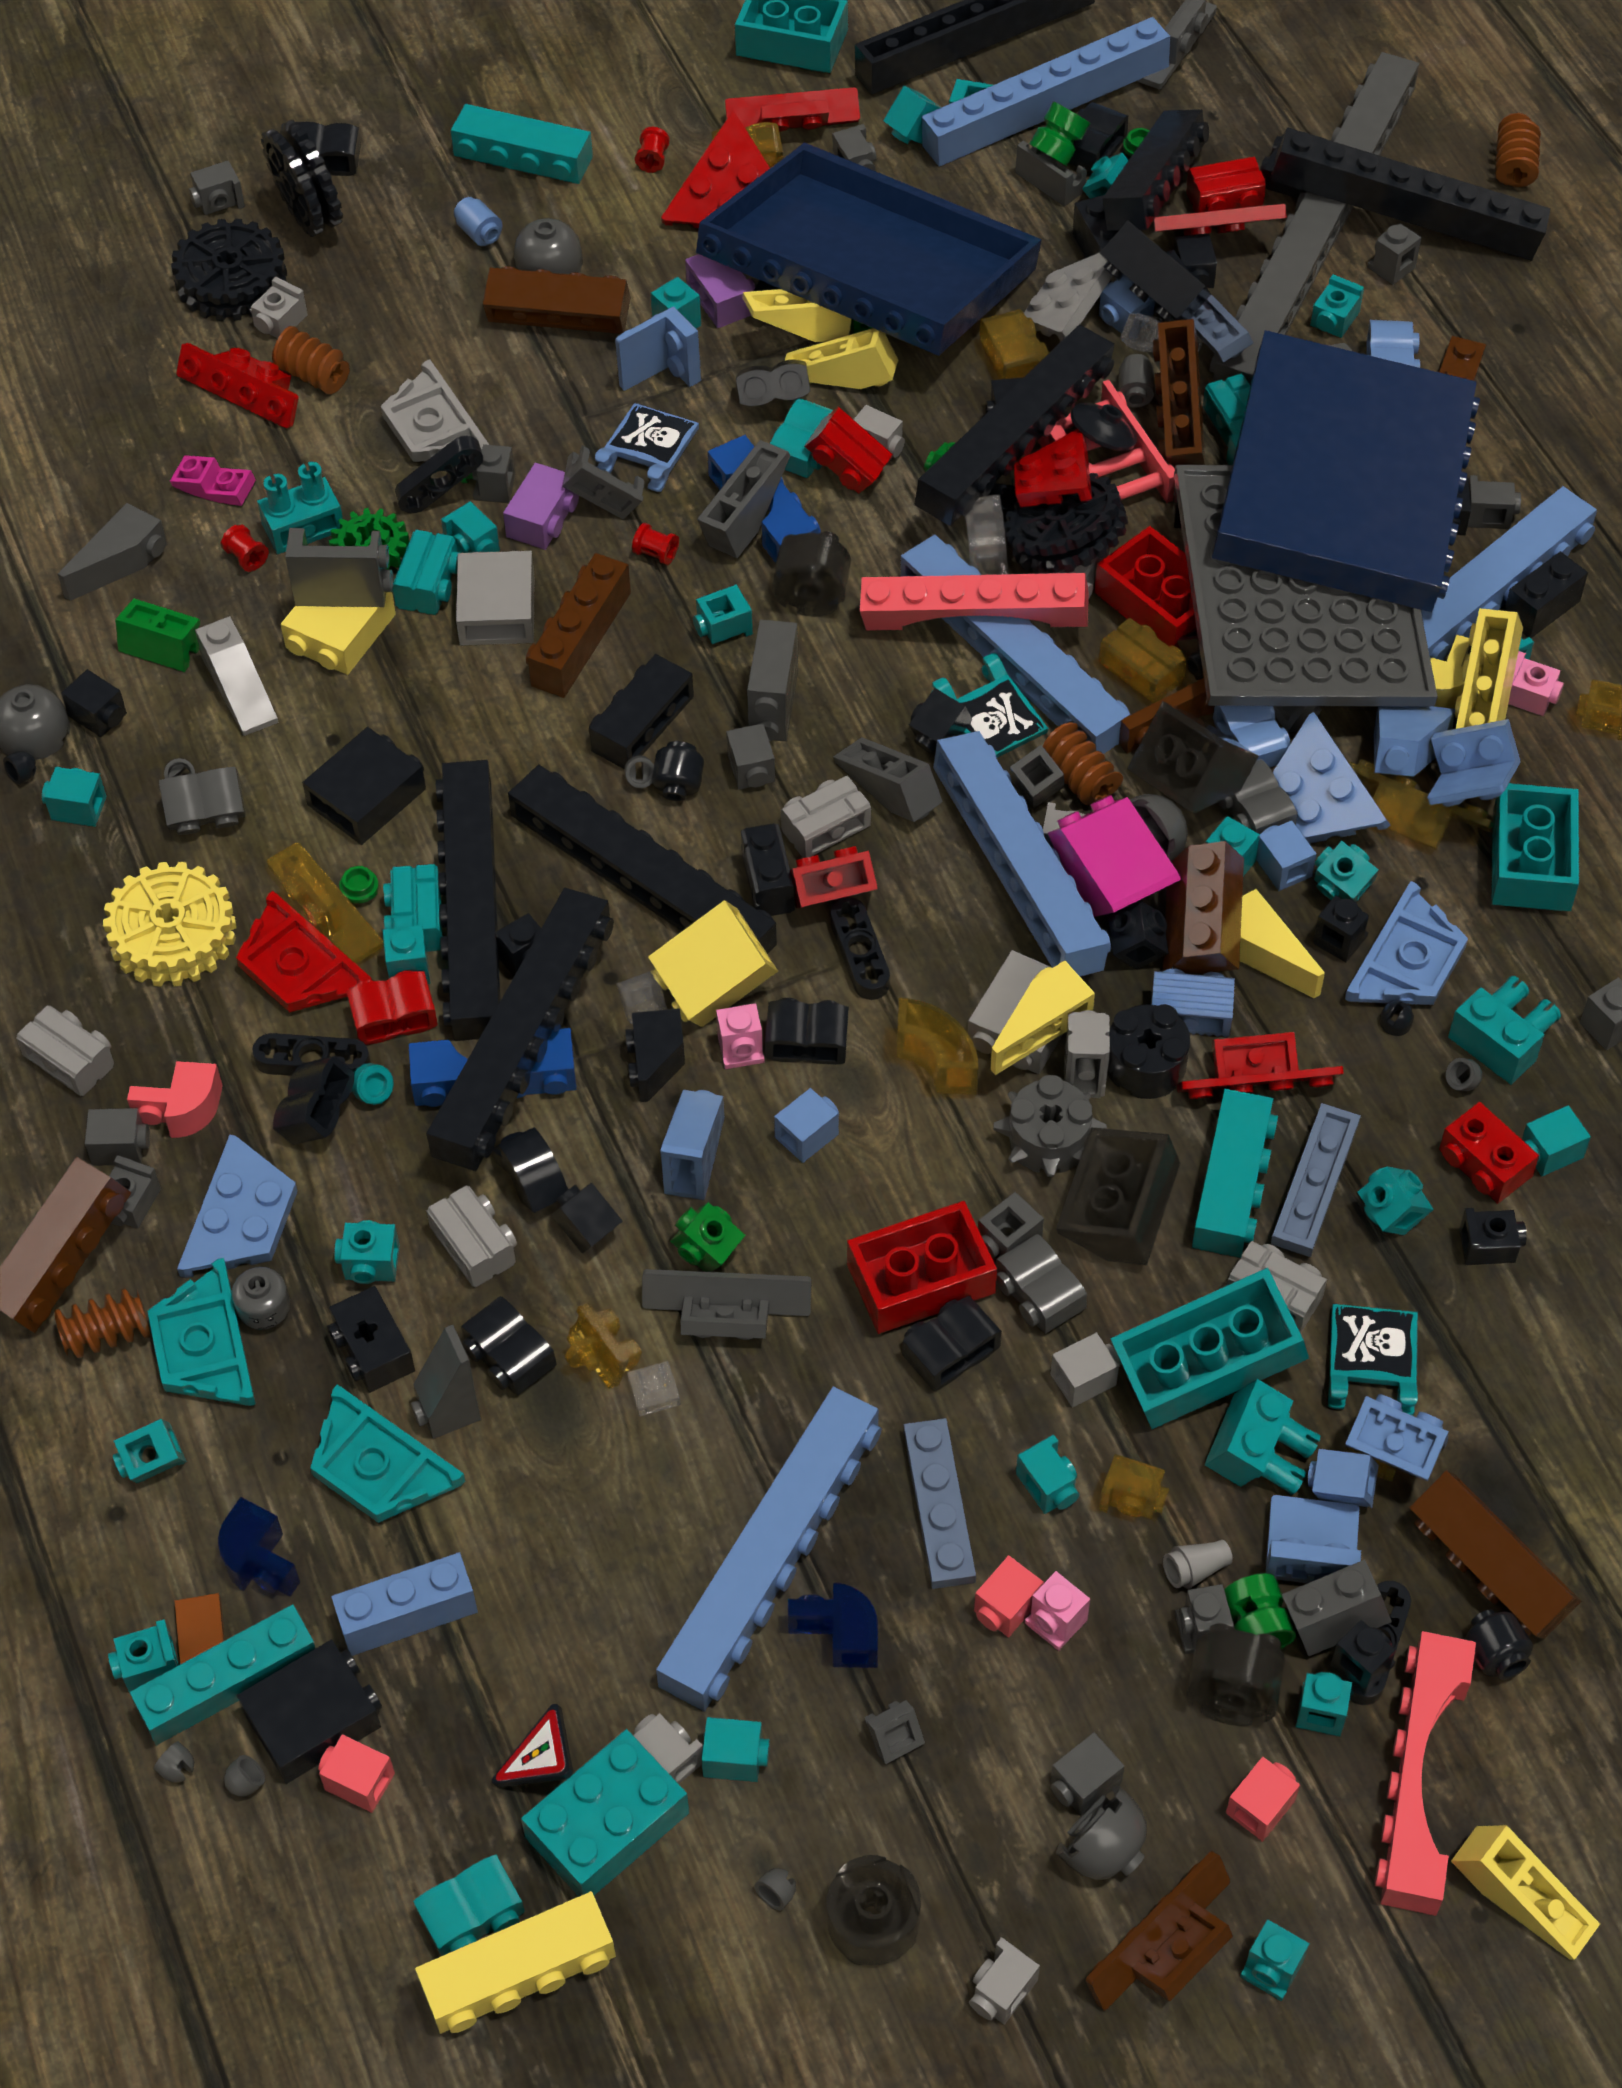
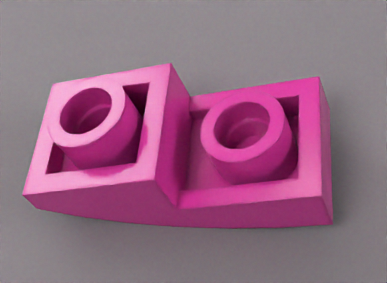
M184 456L170 480L173 487L206 500L238 506L243 505L256 481L251 470L220 468L214 457Z

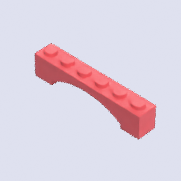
M1086 573L861 578L860 614L866 631L903 630V626L912 623L956 616H1003L1039 621L1050 624V627H1088L1089 591Z
M1422 1631L1417 1647L1410 1645L1408 1647L1404 1672L1412 1674L1411 1687H1403L1399 1705V1714L1406 1715L1405 1730L1397 1729L1393 1748V1756L1401 1758L1399 1773L1391 1771L1387 1790V1799L1395 1801L1393 1816L1385 1815L1381 1833V1843L1389 1844L1387 1860L1379 1858L1375 1876V1887L1383 1888L1381 1905L1437 1916L1442 1904L1449 1856L1439 1854L1427 1825L1422 1798V1766L1426 1743L1435 1723L1455 1699L1465 1700L1472 1678L1476 1642Z

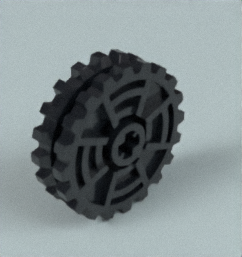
M291 119L281 125L280 133L274 129L262 133L263 139H261V144L264 147L263 154L267 159L268 163L266 164L272 173L273 181L280 191L282 200L286 202L291 215H294L296 222L299 226H302L304 232L309 234L310 237H314L323 232V223L331 228L341 224L343 213L340 210L342 206L337 198V189L332 183V177L324 165L322 156L318 154L313 141H310L307 132L301 129L298 122H294Z
M235 218L232 223H227L225 219H219L215 225H210L207 222L201 224L202 229L199 231L190 230L187 233L188 239H180L177 243L178 250L172 253L173 263H171L172 273L175 275L174 282L181 302L187 303V308L191 312L199 310L200 316L206 319L214 315L217 321H224L226 317H232L234 321L242 319V315L246 314L253 317L251 306L272 287V280L278 277L287 282L285 277L287 276V270L283 262L285 259L283 248H281L278 237H272L271 230L267 227L260 230L256 222L252 221L247 225L243 224L242 219Z
M1090 473L1091 500L1081 501L1078 493L1062 495L1063 501L1059 504H1039L1036 506L1020 507L1018 500L1013 503L1014 510L1007 512L1005 516L1007 522L1003 523L1005 536L1011 545L1015 561L1020 563L1024 570L1032 568L1034 574H1041L1044 571H1048L1049 574L1058 573L1060 570H1066L1069 573L1073 572L1079 565L1084 567L1091 565L1092 560L1096 557L1103 558L1106 556L1108 548L1116 547L1119 544L1118 537L1125 535L1127 531L1125 525L1128 524V517L1115 483L1111 484L1110 479L1106 476L1099 479L1097 473Z

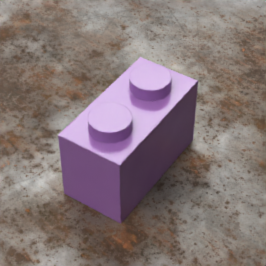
M699 254L685 259L686 283L700 295L701 306L717 328L751 316L742 299L743 292H751L755 289V285L750 278L746 279L742 272Z
M536 462L534 463L503 512L507 538L546 550L553 537L557 538L559 536L564 519L569 512L572 513L575 510L579 500V495L562 486L565 472Z

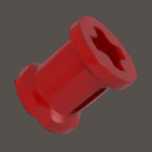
M648 127L642 130L640 134L641 149L637 150L635 154V163L645 172L655 173L664 166L665 157L663 152L669 146L670 137L663 129Z
M642 523L638 527L632 541V552L634 554H647L659 559L660 563L667 566L675 558L679 547V536L672 533L666 535L653 530L652 526L648 523Z
M243 524L230 527L224 533L220 543L221 548L227 554H233L239 559V566L247 572L257 570L268 558V548L262 542H256L251 537L250 530Z

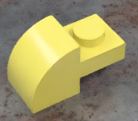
M1456 635L1447 662L1431 658L1438 696L1434 707L1455 709L1457 697L1463 693L1465 682L1462 681V670L1465 659L1470 658V654H1468L1470 646L1468 637Z

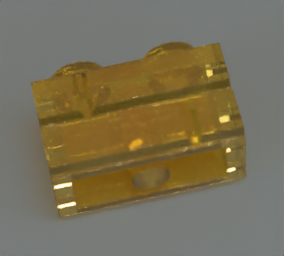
M1128 618L1118 626L1116 631L1113 630L1102 639L1099 663L1152 703L1163 699L1169 691L1171 692L1183 682L1187 661L1183 653L1176 646H1168L1159 640L1149 626H1141L1133 619Z

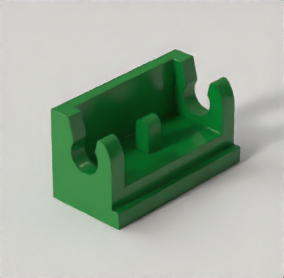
M133 598L115 619L119 652L185 672L190 664L189 650L196 654L199 651L195 629H198L200 626L199 618Z

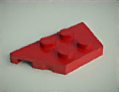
M731 112L661 216L663 224L673 226V223L692 224L693 228H699V223L770 169L736 113Z
M1276 204L1155 217L1153 220L1154 232L1184 230V236L1211 233V227H1217L1218 233L1245 230L1246 223L1286 218V205Z
M1078 429L1023 457L1014 465L1015 493L1020 507L1036 506L1039 504H1059L1063 501L1062 495L1078 493L1081 501L1092 499L1087 442L1085 436Z
M274 891L267 895V906L261 918L255 919L250 929L249 939L243 942L236 956L238 966L289 1013L348 997L346 990L354 987L361 981L372 980L364 970Z

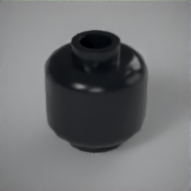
M672 741L667 743L666 747L657 751L652 784L656 789L663 792L664 798L672 801H683L686 796L693 795L699 791L704 759L696 751L697 748L694 745L682 741Z
M1490 1609L1479 1613L1472 1619L1470 1623L1472 1627L1466 1634L1465 1640L1476 1642L1474 1660L1485 1675L1498 1676L1500 1679L1505 1680L1520 1674L1528 1667L1531 1661L1529 1657L1532 1654L1533 1643L1513 1613L1505 1611L1495 1613L1494 1610Z

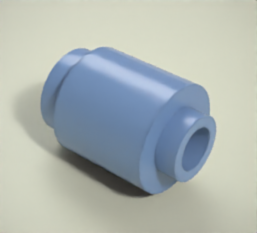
M466 197L456 205L454 217L457 225L477 245L486 246L494 243L499 238L502 231V221L480 199Z

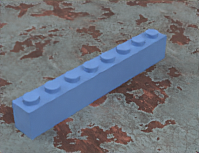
M1150 17L921 116L923 147L940 167L1045 121L1044 116L1053 101L1071 110L1140 80L1145 76L1169 67L1170 35L1154 17Z
M1562 486L1451 576L1444 599L1437 598L1432 612L1421 610L1430 660L1435 658L1443 661L1449 654L1456 635L1469 638L1471 626L1477 622L1479 608L1499 610L1506 604L1511 587L1560 551L1568 556L1571 550L1578 544L1584 545L1588 542L1595 531L1593 524L1597 509Z
M935 534L901 555V577L981 575L974 566H969L961 559L950 544H945ZM956 616L942 618L983 657L996 653L1019 690L1058 727L1068 722L1076 723L1078 725L1077 731H1084L1087 735V741H1092L1096 745V751H1101L1103 754L1119 744L1121 720L1131 715L1126 705L1119 700L1116 701L1104 690L1099 680L1094 677L1091 678L1079 667L1074 657L1066 655L1055 645L1053 639L1047 633L1041 632L1029 619L1003 616Z
M980 731L937 740L933 766L935 772L1052 968L1066 961L1079 976L1104 971L1107 953L1111 949L1109 936L1105 930H1101L1096 922L1090 904L1084 902L1080 896L1074 878L1064 870L1060 863L1058 852L1056 849L1051 848L1045 839L1042 826L1039 822H1035L1029 813L1026 800L1023 796L1018 795L1012 785L1010 774L1007 770L1002 769L996 759L994 748L987 744Z
M834 1386L832 1387L657 1667L656 1673L659 1688L704 1712L712 1699L720 1700L729 1684L730 1677L727 1675L735 1662L741 1664L752 1646L751 1635L757 1626L764 1627L770 1619L775 1606L772 1602L779 1590L786 1591L792 1583L797 1570L794 1565L800 1555L804 1554L807 1556L814 1547L818 1537L816 1529L822 1519L829 1520L833 1516L840 1497L837 1495L844 1484L851 1485L855 1480L861 1466L859 1459L865 1449L871 1451L877 1444L882 1428L878 1426V1408Z

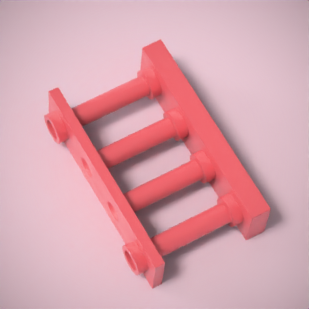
M1110 380L1103 381L1101 402L1095 404L1101 406L1108 404L1119 409L1123 415L1122 417L1135 431L1137 443L1129 452L1095 464L1089 462V472L1097 473L1098 477H1102L1139 463L1147 476L1117 486L1121 500L1157 488L1166 503L1173 501L1175 488L1174 467L1166 463L1132 414L1123 393L1117 392ZM1071 413L1065 418L1062 416L1055 423L1051 433L1046 437L1042 436L1038 440L1042 448L1067 435L1064 430L1075 426L1071 419ZM1085 437L1087 451L1101 447V445Z

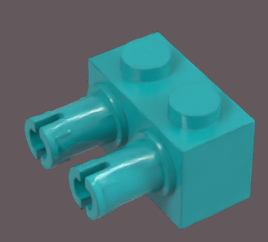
M308 462L309 471H307L305 464L298 468L301 485L291 489L287 488V479L282 474H273L275 483H272L270 476L264 479L263 484L267 497L257 500L262 526L277 555L286 552L289 528H304L307 544L331 536L332 529H339L338 520L340 518L343 519L341 506L326 478H322L321 466L316 462Z
M1510 976L1492 995L1480 987L1455 1010L1448 1038L1510 1085L1537 1061L1545 1035L1543 1033L1561 1018V1012L1555 1004L1548 1011L1546 1010L1551 1004L1547 999L1541 1000L1525 1018L1515 1013L1512 1009L1529 995V988L1525 982L1522 981L1516 987L1514 986L1519 981V978L1516 976Z
M1256 1379L1234 1394L1204 1465L1240 1487L1262 1476L1284 1489L1290 1495H1293L1302 1485L1303 1481L1300 1479L1305 1478L1306 1471L1277 1455L1274 1449L1275 1445L1279 1441L1307 1459L1316 1450L1318 1445L1315 1443L1320 1441L1321 1436L1290 1418L1289 1411L1293 1404L1292 1399Z

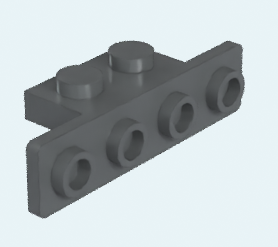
M1185 0L1164 28L1170 35L1169 67L1137 80V82L1162 89L1200 34L1204 32L1206 26L1215 15L1217 6L1206 2V0Z
M645 1269L642 1275V1306L645 1309L682 1310L681 1335H694L700 1338L719 1336L737 1337L743 1340L753 1338L766 1339L768 1314L810 1315L812 1279L808 1276Z

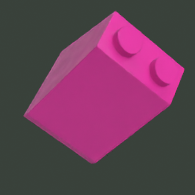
M1112 795L1090 804L1092 812L1082 817L1079 811L1071 813L1057 820L1059 828L1048 832L1064 870L1074 878L1077 891L1084 902L1090 904L1094 917L1114 913L1181 880L1177 870L1128 797L1114 801Z

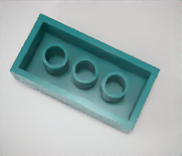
M1268 1267L1110 1338L1151 1429L1241 1390L1256 1379L1261 1381L1309 1359L1304 1339Z

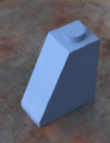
M1378 706L1373 734L1375 773L1414 777L1436 758L1431 738L1434 733L1453 729L1455 709L1434 706Z
M698 1090L696 1092L682 1091L661 1147L664 1194L705 1200L725 1118L723 1096L715 1095L706 1090Z

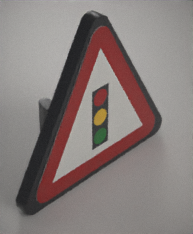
M552 1704L493 1776L492 1783L495 1786L506 1787L565 1780L572 1776L573 1767L563 1712L558 1704Z

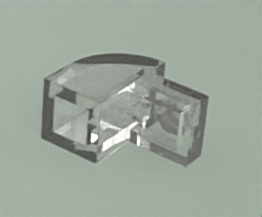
M1000 495L979 497L972 510L965 516L970 566H974L981 575L1008 574Z

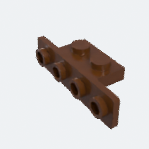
M1211 1851L1199 1863L1195 1864L1190 1869L1188 1875L1168 1895L1162 1897L1157 1906L1136 1927L1127 1933L1124 1940L1105 1959L1096 1964L1092 1972L1087 1976L1086 1983L1099 2007L1107 2010L1136 1979L1170 2002L1233 1937L1228 1924L1205 1910L1230 1884V1878L1220 1855Z

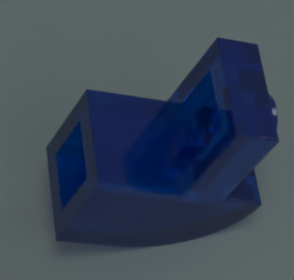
M240 1497L223 1521L219 1531L218 1546L226 1571L232 1582L243 1591H245L253 1579L257 1585L268 1592L275 1593L276 1590H279L291 1597L300 1584L295 1565L272 1552L283 1536L278 1516L243 1497Z
M833 1583V1599H824L818 1595H803L798 1599H788L789 1634H833V1667L878 1668V1619L872 1603L862 1592L849 1585Z

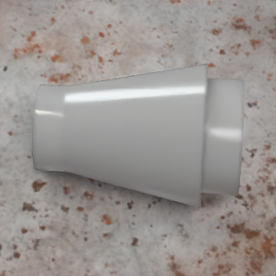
M1219 1540L1211 1543L1174 1546L1171 1549V1553L1164 1555L1163 1566L1169 1582L1175 1588L1184 1587L1190 1589L1221 1568L1231 1565L1233 1558L1226 1541Z

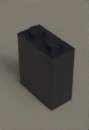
M368 726L302 782L307 805L360 845H363L426 790L423 773L424 767L420 760L412 754H405L395 746L388 736L384 734L379 735Z
M332 1639L236 1695L243 1714L286 1784L319 1765L326 1749L329 1746L335 1747L342 1734L355 1741H359L381 1728L377 1711L382 1708V1705L376 1693L369 1684L362 1688L355 1675L360 1673V1670L348 1649L340 1653Z

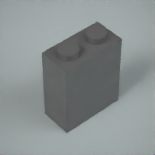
M760 619L747 689L749 726L763 723L769 741H787L798 676L797 623Z

